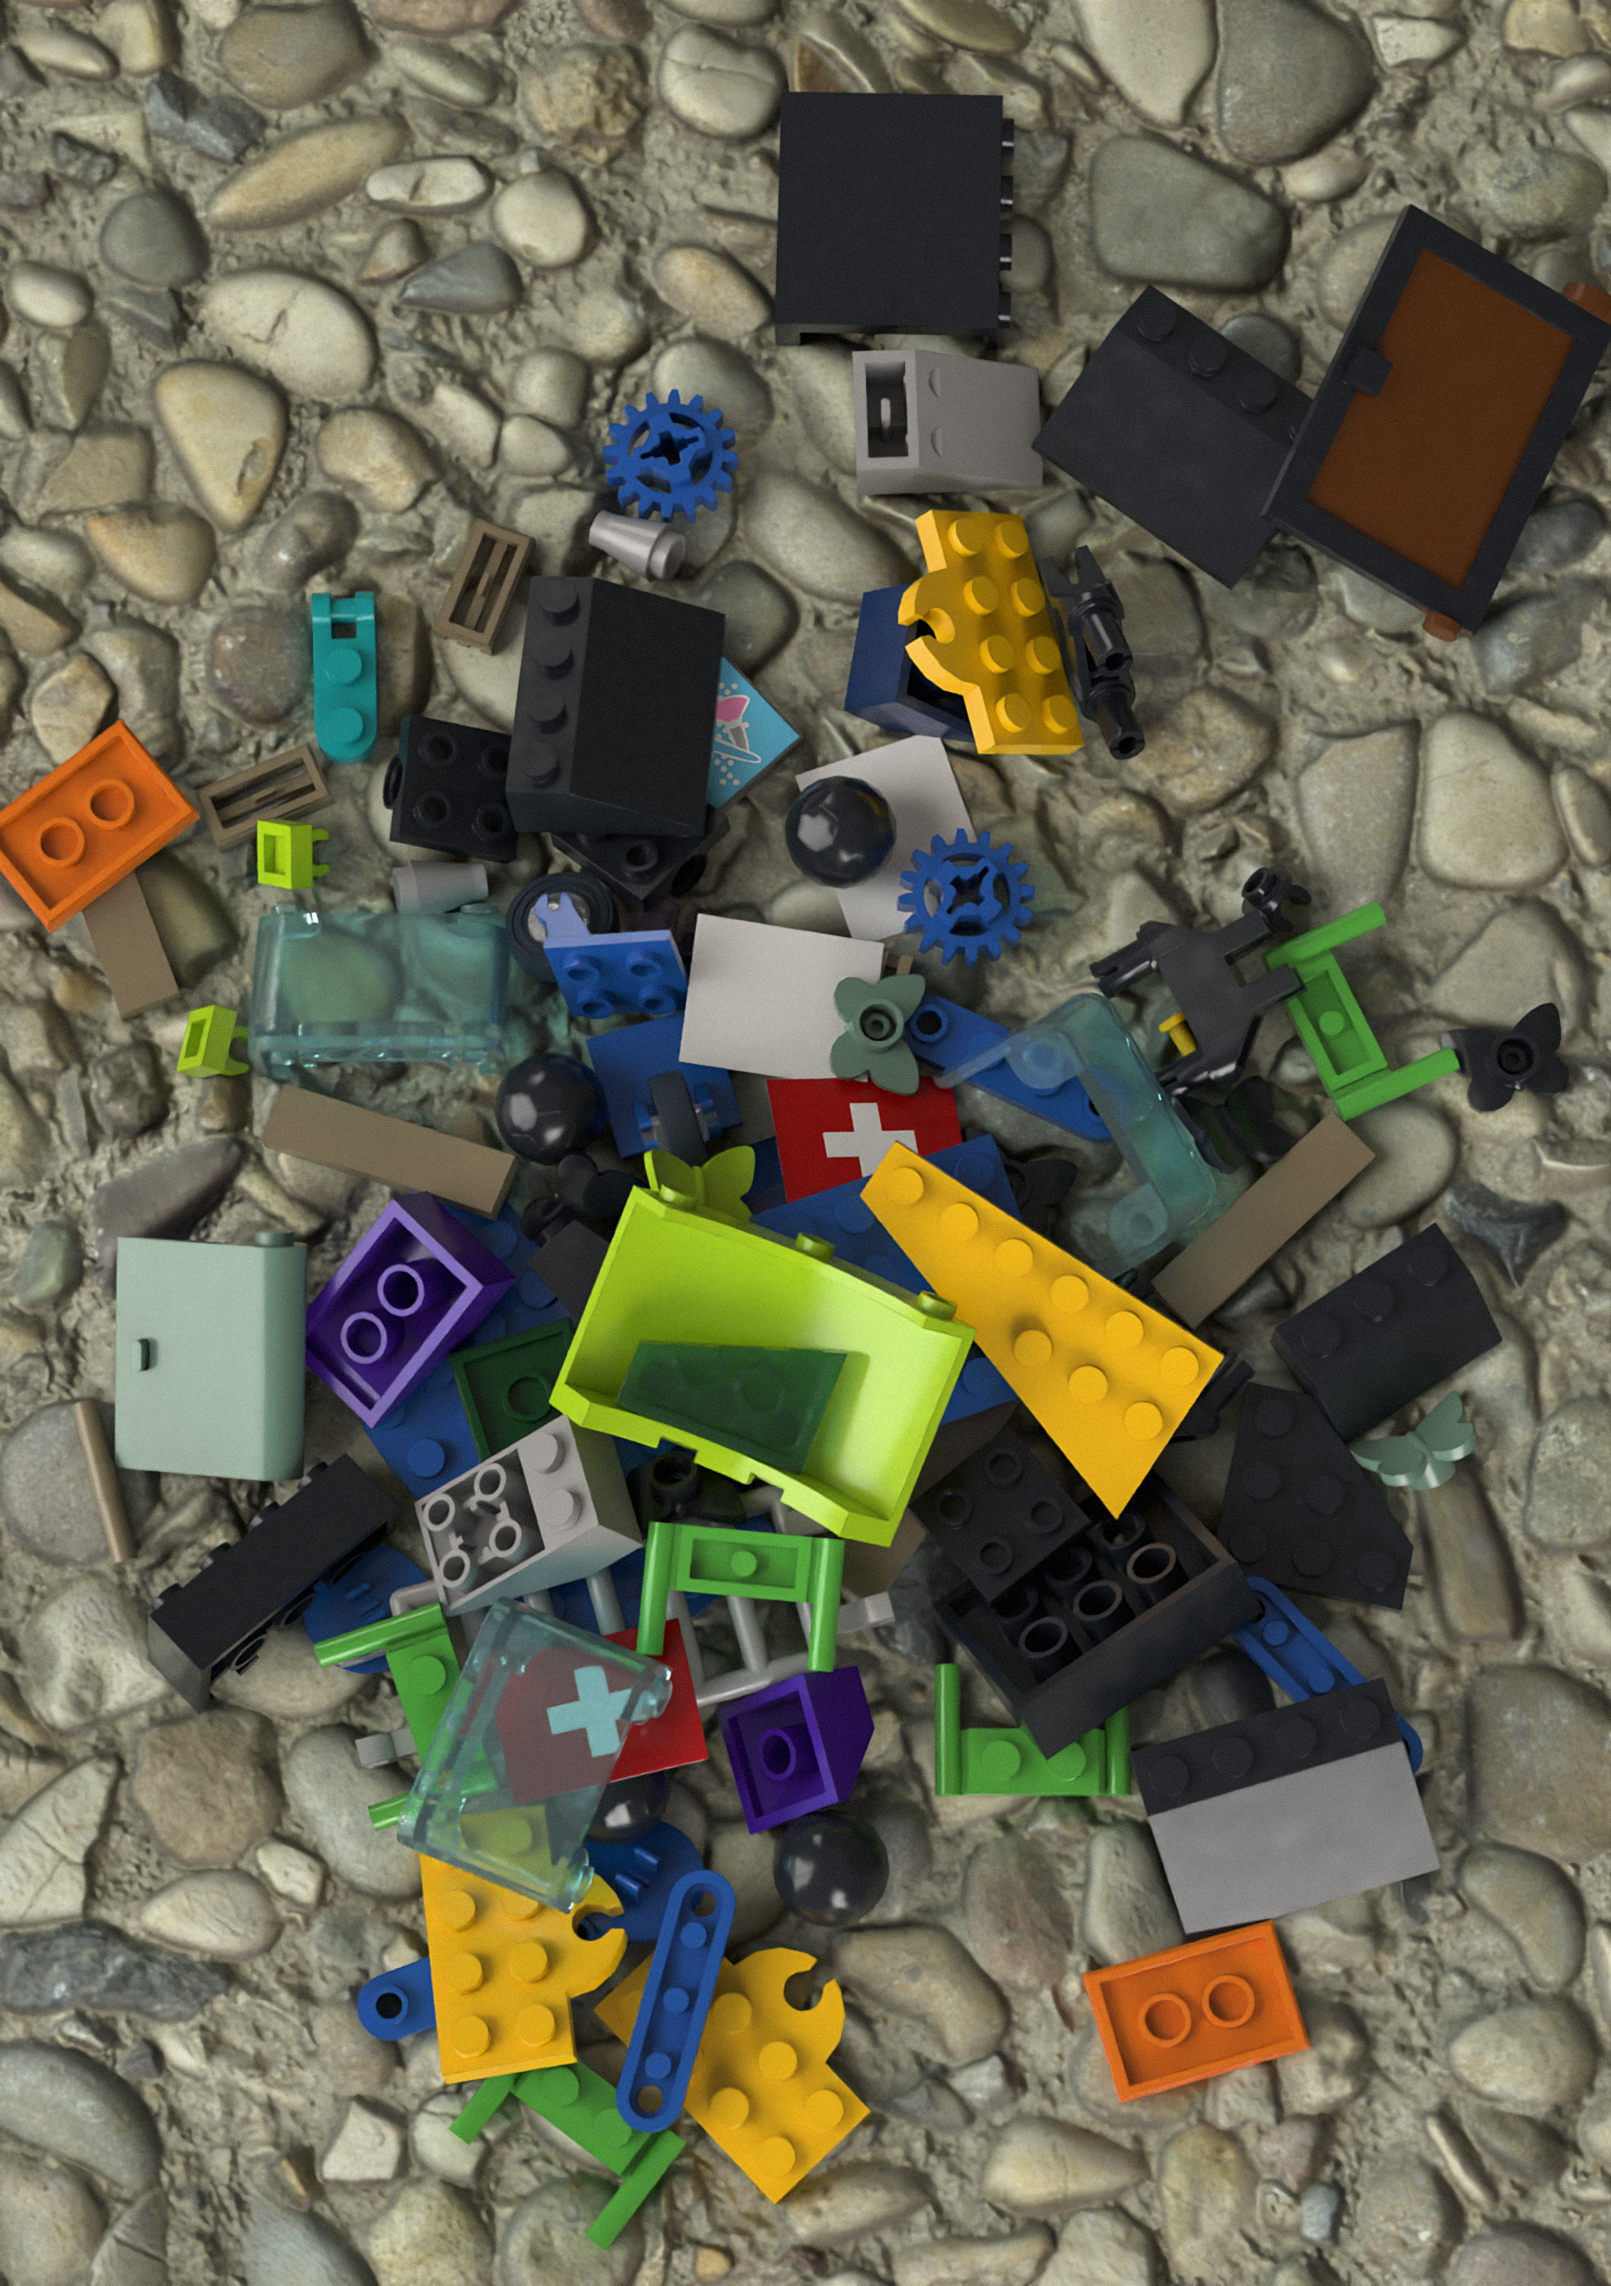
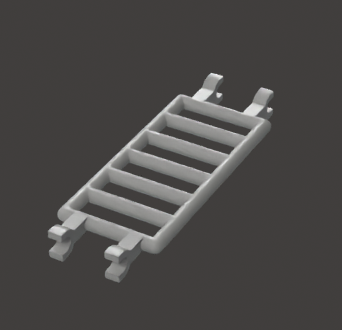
M774 1485L739 1494L747 1518L771 1512L774 1527L778 1534L812 1536L830 1531L810 1517L781 1502L784 1490ZM687 1514L684 1518L676 1516L670 1522L673 1524L734 1529L733 1524L707 1521ZM647 1539L643 1541L644 1545L640 1548L645 1547L646 1550ZM607 1566L597 1573L585 1577L601 1636L626 1630L610 1567ZM432 1579L394 1591L390 1597L392 1615L396 1616L438 1601L440 1602L435 1580ZM548 1588L523 1595L537 1651L563 1645ZM668 1591L666 1620L679 1619L698 1708L758 1692L803 1673L817 1672L815 1670H807L813 1603L795 1602L808 1650L770 1660L754 1598L726 1595L745 1668L707 1678L684 1591ZM888 1591L839 1606L836 1637L896 1622ZM483 1607L460 1614L493 1738L486 1740L492 1762L494 1765L505 1763L506 1758L487 1663L499 1661L486 1609ZM384 1647L337 1663L336 1665L343 1669L387 1653ZM836 1649L834 1657V1667L836 1666L838 1661ZM410 1727L355 1740L361 1766H366V1769L382 1766L418 1754Z

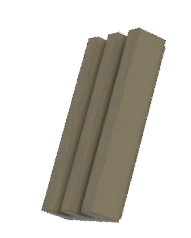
M477 518L433 626L434 636L444 640L447 637L454 639L458 645L467 648L471 645L479 648L481 653L492 656L536 548L535 538ZM486 538L495 539L496 543L462 626L457 625L453 621ZM510 545L518 547L484 633L477 632L476 629Z
M309 742L193 791L220 852L256 838L257 820L279 818L295 821L335 804L333 795ZM304 764L308 772L274 787H269L248 798L215 811L213 806L215 802ZM315 786L316 788L314 792L225 830L222 825Z

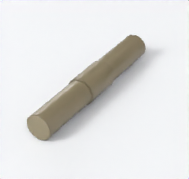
M84 1400L75 1403L71 1407L113 1566H123L137 1561L138 1555L97 1400Z

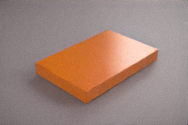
M120 719L0 811V871L52 934L201 817L125 722Z
M1272 1919L1082 1975L1119 2104L1311 2048Z

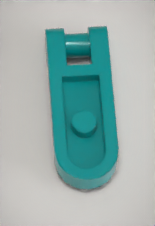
M356 591L355 598L332 599L331 592L312 593L314 730L319 748L326 758L336 764L353 765L361 763L371 756L377 747L379 739L375 591ZM334 623H356L357 638L334 639Z

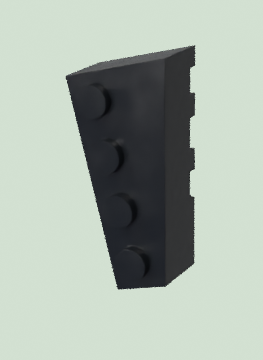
M344 1453L330 1466L325 1461L314 1466L301 1479L297 1486L299 1491L283 1505L275 1501L263 1508L249 1524L250 1532L233 1546L225 1542L216 1547L202 1561L199 1567L201 1572L183 1587L179 1583L169 1586L151 1604L150 1611L152 1613L148 1615V1661L199 1715L217 1699L210 1692V1687L229 1669L231 1671L235 1670L240 1676L244 1674L260 1658L257 1653L269 1639L268 1633L275 1626L280 1630L286 1628L290 1630L304 1617L318 1597V1593L314 1590L316 1586L323 1582L328 1589L334 1588L395 1531L398 1506L347 1453Z

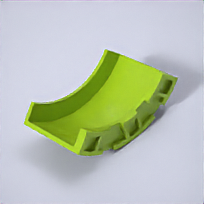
M663 1183L659 1192L633 1185L549 1403L581 1427L629 1439L653 1448H657L661 1438L695 1451L694 1463L724 1474L739 1482L751 1484L752 1480L757 1477L784 1490L781 1502L810 1517L839 1537L890 1548L977 1328L954 1315L958 1307L954 1302L927 1291H921L918 1296L876 1274L835 1257L833 1253L836 1246L820 1237L799 1232L797 1239H792L754 1223L697 1204L700 1198L698 1195L673 1184Z

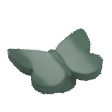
M917 974L889 976L880 980L875 988L857 977H847L838 983L833 995L834 1007L838 1016L847 1024L845 1025L846 1032L839 1036L832 1046L829 1063L831 1072L839 1080L851 1081L868 1072L871 1081L881 1089L902 1096L915 1095L919 1088V1072L914 1055L903 1040V1037L906 1035L904 1024L916 1011L925 991L926 980L923 976Z
M1452 1391L1422 1420L1415 1431H1409L1405 1436L1346 1444V1447L1358 1464L1368 1470L1378 1471L1381 1480L1385 1484L1396 1487L1408 1485L1415 1490H1427L1445 1483L1454 1475L1456 1471L1454 1461L1469 1455L1477 1446L1479 1437L1473 1424L1467 1422V1415L1459 1394L1456 1391Z

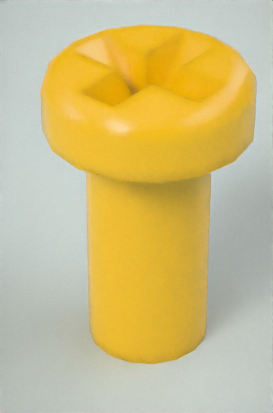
M1181 1011L1161 1023L1158 1029L1161 1034L1168 1032L1181 1054L1185 1056L1196 1050L1194 1044L1196 1040L1184 1023L1186 1018Z

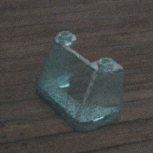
M283 904L273 906L271 908V915L263 916L258 920L248 1024L247 1055L258 1077L290 1076V1064L296 1063V1059L300 1058L305 1069H318V1062L443 1061L445 1069H458V1057H462L463 1063L479 1064V1076H506L511 1069L513 955L507 941L506 917L498 915V907L489 904L464 905L460 908V913H309V909L301 905Z
M507 1596L500 1597L492 1605L481 1625L403 1807L396 1831L397 1841L399 1844L569 1915L573 1904L581 1903L587 1895L594 1877V1868L588 1865L589 1853L581 1847L632 1724L640 1726L647 1722L650 1717L659 1718L666 1709L672 1694L673 1684L669 1681V1677L673 1668Z

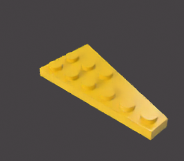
M896 1140L859 1196L939 1296L958 1305L954 1315L977 1328L973 1340L1117 1520L1225 1357L1224 1354Z

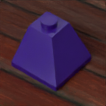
M857 1665L833 1669V1672L817 1671L803 1673L716 1709L750 1835L762 1833L801 1818L806 1814L814 1813L848 1800L875 1730Z

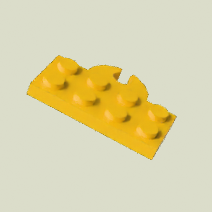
M930 510L917 518L915 522L929 573L915 581L903 593L898 611V624L909 626L921 619L928 623L934 631L936 639L931 635L922 636L905 646L910 658L927 679L945 691L963 695L978 753L1069 755L1085 746L1077 718V711L1072 700L1061 660V653L1057 646L1045 596L1041 588L1021 514Z
M545 1804L416 1826L441 2073L446 2084L578 2062L571 1998L595 1990L615 1972L626 1951L628 1936L625 1929L611 1928L601 1938L594 1941H586L577 1936V1927L580 1921L590 1913H604L612 1918L624 1914L625 1911L617 1894L595 1873L579 1866L555 1865L550 1817Z
M782 1947L754 1952L734 1966L724 1956L683 2105L689 2114L775 2205L871 2112L826 2064L841 2041L846 2018L842 1991L836 1979L834 1978L824 1985L822 1998L814 2008L807 2011H799L792 2008L787 2003L784 1995L787 1981L797 1973L810 1972L818 1960L807 1953ZM655 1950L593 2009L627 2047L630 2044Z

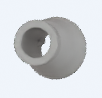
M602 510L596 516L589 534L590 545L602 549L649 582H653L657 578L666 582L671 580L681 565L686 549L685 535L676 532L675 526L672 523L615 515L605 510Z
M408 860L407 867L393 869V887L400 918L415 916L416 921L420 922L473 901L488 899L487 877L482 862L453 863Z

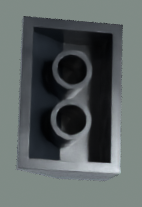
M1435 1222L1277 1326L1270 1343L1305 1394L1313 1397L1346 1446V1444H1349L1501 1343L1503 1339L1472 1273Z

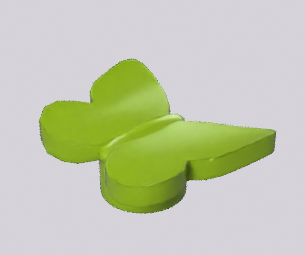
M746 1145L725 1150L710 1158L703 1164L702 1168L697 1165L690 1168L676 1156L659 1149H652L644 1154L651 1190L659 1192L663 1183L673 1184L698 1195L700 1198L697 1204L750 1222L749 1217L753 1215L747 1205L740 1200V1197L748 1193L753 1182L755 1152L752 1147Z

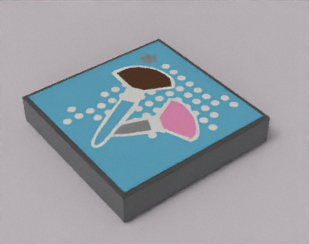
M723 652L708 802L725 814L804 744V736Z

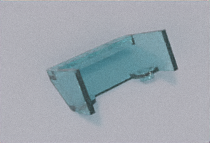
M1094 992L1074 994L932 1077L938 1088H951L1002 1057L1006 1058L1012 1071L1021 1082L1037 1089L1053 1088L1077 1075L1140 1184L1139 1188L1120 1198L1112 1206L1108 1214L1107 1233L1116 1251L1090 1265V1267L1110 1280L1160 1252L1205 1216L1214 1204L1216 1184L1209 1168L1183 1123L1170 1106L1167 1095L1117 1008L1108 998Z

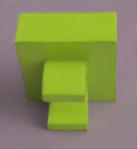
M279 818L257 820L258 883L291 890L313 888V876L320 877L329 872V864L313 862V842L328 840L329 832L324 829L314 828L312 824Z
M218 1005L190 1011L176 1072L197 1079L220 1073L226 1076L248 1072L249 1065L244 1062L235 1061L230 1056V1044L232 1040L239 1043L255 1041L256 1033L247 1026H235L237 1011Z

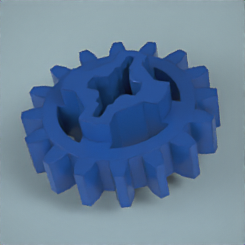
M671 389L668 402L659 404L652 392L647 393L646 409L641 412L634 406L627 404L624 407L627 425L611 423L609 426L610 439L616 445L603 447L604 463L613 466L606 471L607 483L609 487L622 486L618 492L619 504L624 508L637 501L639 502V518L648 519L653 511L661 512L662 521L672 523L674 513L683 512L690 524L695 523V507L701 504L706 509L715 512L718 509L715 490L731 493L733 489L732 477L725 471L737 470L739 464L738 453L729 450L736 445L734 430H720L724 423L723 412L718 408L707 415L703 414V397L698 394L688 405L681 404L678 389ZM675 423L683 424V425L689 426V427H691V428H693V429L688 430V429H686V428H684V427H682V426H680V425H677V424H675ZM648 430L649 435L644 445L634 448L633 455H630L636 441ZM672 451L676 459H680V462L669 465L668 460L662 457V454ZM712 460L707 474L694 486L693 480L698 470L709 467L708 461ZM654 486L667 493L657 492L648 487Z
M964 828L957 829L954 844L948 846L944 839L937 834L931 839L932 855L929 856L918 849L912 853L910 862L918 873L914 871H902L899 885L912 893L898 896L897 910L912 912L913 914L904 922L903 931L906 935L921 931L924 936L920 943L919 951L922 954L929 952L934 946L943 949L941 955L942 965L948 966L953 960L954 954H963L967 968H974L978 953L983 951L994 963L1000 960L1002 953L999 942L1003 941L1014 948L1019 944L1022 935L1014 924L1019 926H1029L1033 912L1020 904L1033 901L1035 887L1019 884L1027 875L1029 867L1026 862L1016 863L1012 866L1009 864L1008 859L1013 848L1010 843L1004 844L997 851L989 848L990 832L983 831L977 843H969ZM972 861L976 862L977 864L969 866H955L954 864H952V862ZM999 879L1003 883L1007 894V912L1002 910L1003 905L994 898L993 888H995V884ZM981 883L975 904L969 901L962 907L958 906L951 914L956 893L963 896L969 890L973 891ZM925 885L930 887L929 892L938 899V909L932 918L924 902ZM976 930L981 934L977 936L954 935L956 931Z

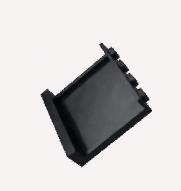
M781 91L775 290L776 346H800L801 332L988 336V350H997L998 329H1010L1011 291H999V271H1011L1012 233H1000V213H1012L1013 176L1001 175L1002 155L1014 154V118H1002L1003 95Z

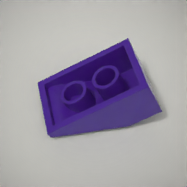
M428 1191L394 1198L306 1310L305 1364L371 1429L376 1428L447 1358V1355L452 1354L481 1325L517 1277Z

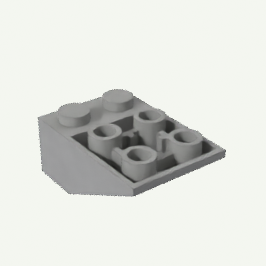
M917 349L852 351L857 495L1043 489L1042 455L1031 448L1032 442L1041 431L1038 368Z
M565 1414L414 1503L443 1614L448 1617L591 1576L644 1545L612 1435L581 1427Z

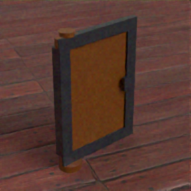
M1413 204L1403 207L1259 517L1426 613L1422 628L1430 635L1448 642L1456 641L1459 633L1465 637L1475 635L1611 338V295L1597 287L1580 282H1568L1563 286L1561 293H1558Z

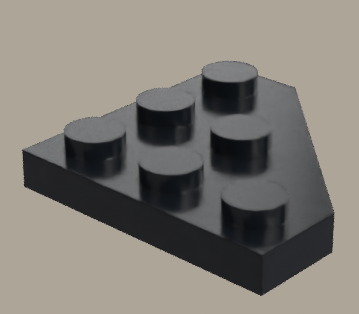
M1247 1382L1216 1539L1236 1559L1245 1577H1261L1269 1580L1280 1589L1399 1614L1402 1610L1414 1549L1413 1545L1311 1395Z

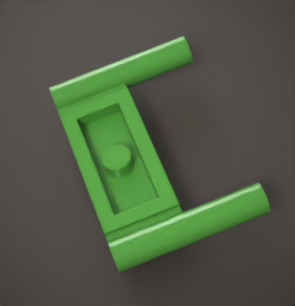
M1377 901L1261 953L1268 973L1288 963L1291 968H1297L1308 988V991L1283 1006L1329 1098H1333L1338 1114L1344 1122L1460 1069L1454 1051L1448 1046L1391 1072L1334 955L1330 951V949L1386 924L1385 915Z
M649 1521L636 1653L662 1656L669 1590L813 1603L807 1670L833 1672L846 1540Z
M439 1601L314 1643L321 1668L385 1647L387 1653L385 1655L426 1778L430 1783V1786L368 1806L375 1831L501 1789L499 1777L492 1762Z
M937 1664L935 1665V1796H1131V1760L1129 1756L1131 1752L1130 1703L1104 1721L1105 1730L1093 1728L1046 1760L1021 1728H968V1730H961V1665Z
M580 2060L575 2063L487 2077L449 2127V2130L470 2145L508 2093H513L625 2180L585 2234L606 2251L685 2146L686 2142L668 2128L660 2132L646 2133L630 2127L618 2112L616 2105L617 2089Z

